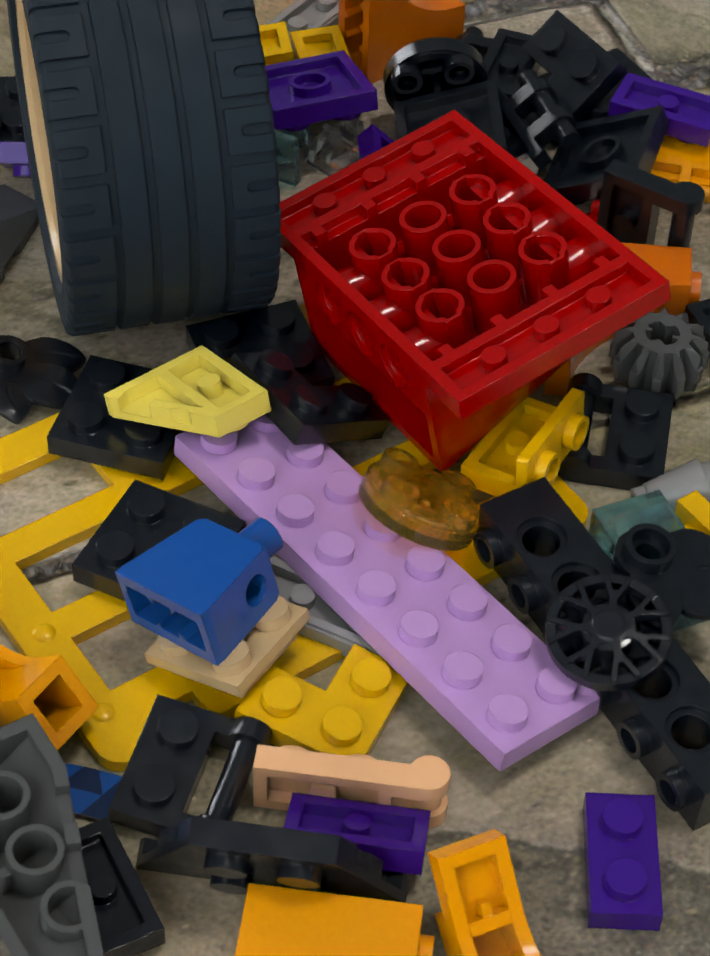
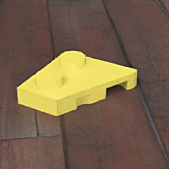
M203 345L104 394L108 413L113 418L219 438L245 428L249 422L272 411L268 392L265 388Z

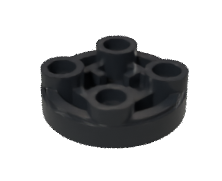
M446 37L426 38L406 45L390 58L383 74L385 98L393 110V102L488 80L486 64L481 54L466 42Z

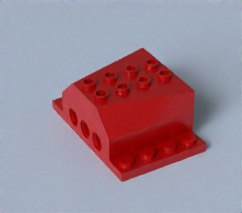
M456 110L443 115L280 202L281 248L295 261L310 328L324 356L351 383L366 389L372 395L373 402L391 419L390 422L442 474L566 362L590 346L671 300L669 280Z

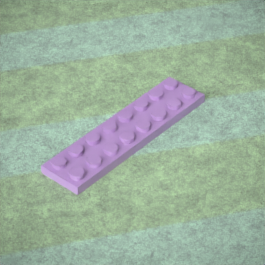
M265 414L249 422L245 428L228 433L220 438L187 431L175 435L174 455L241 520L246 521V525H249L258 517L268 520L278 530L283 541V547L276 554L286 561L307 585L499 772L597 715L600 703L597 691L582 686L564 675L551 659L545 643L326 443L294 445Z

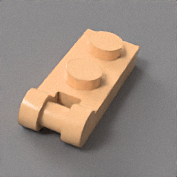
M257 744L253 764V806L288 811L292 793H302L430 810L429 829H432L444 822L447 815L448 799L446 794L450 787V767L443 759L433 755L421 756L411 764L377 760L364 754L345 756L308 751L295 745L276 747Z

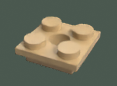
M278 596L277 601L218 666L158 635V639L149 647L144 655L149 664L243 698L297 638L296 634L311 617L308 608L287 602L284 597Z

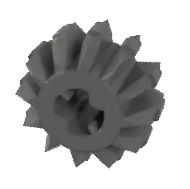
M664 306L659 313L649 312L616 331L614 338L611 339L609 357H611L610 365L613 366L612 370L614 371L615 381L627 383L629 388L674 394L673 400L675 401L678 400L683 391H695L697 384L701 381L703 370L707 368L710 353L708 351L709 343L705 341L704 327L698 324H690L687 313L677 316L668 314Z

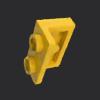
M572 387L557 407L527 397L483 437L461 464V483L496 497L543 477L552 485L558 475L561 462L571 450L577 451L587 436L589 417L584 415L585 392Z

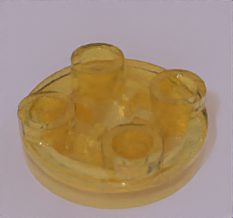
M396 447L386 448L381 459L368 467L359 485V497L370 514L388 529L417 544L444 551L462 550L472 543L474 534L480 528L478 521L479 509L471 498L476 489L475 484L464 474L455 470L446 469L440 474L422 466L413 455L405 450Z

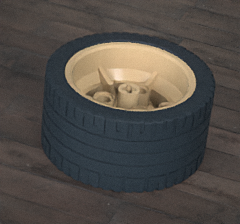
M7 0L17 90L35 203L52 287L67 334L80 336L114 331L115 326H118L120 329L147 326L150 322L161 324L181 321L185 317L194 319L215 316L220 312L228 314L267 307L274 299L280 272V187L278 182V160L276 156L277 149L272 105L254 1Z

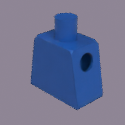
M261 517L253 520L239 533L207 518L198 519L115 571L133 622L218 666L277 601L279 589L270 558L283 547V541L278 530L268 520Z

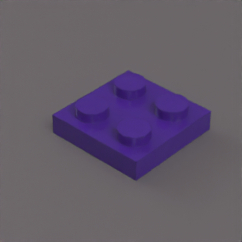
M344 50L265 66L272 105L273 126L276 131H301L308 128L311 123L330 119L349 121L358 118L361 113L378 110L376 88Z

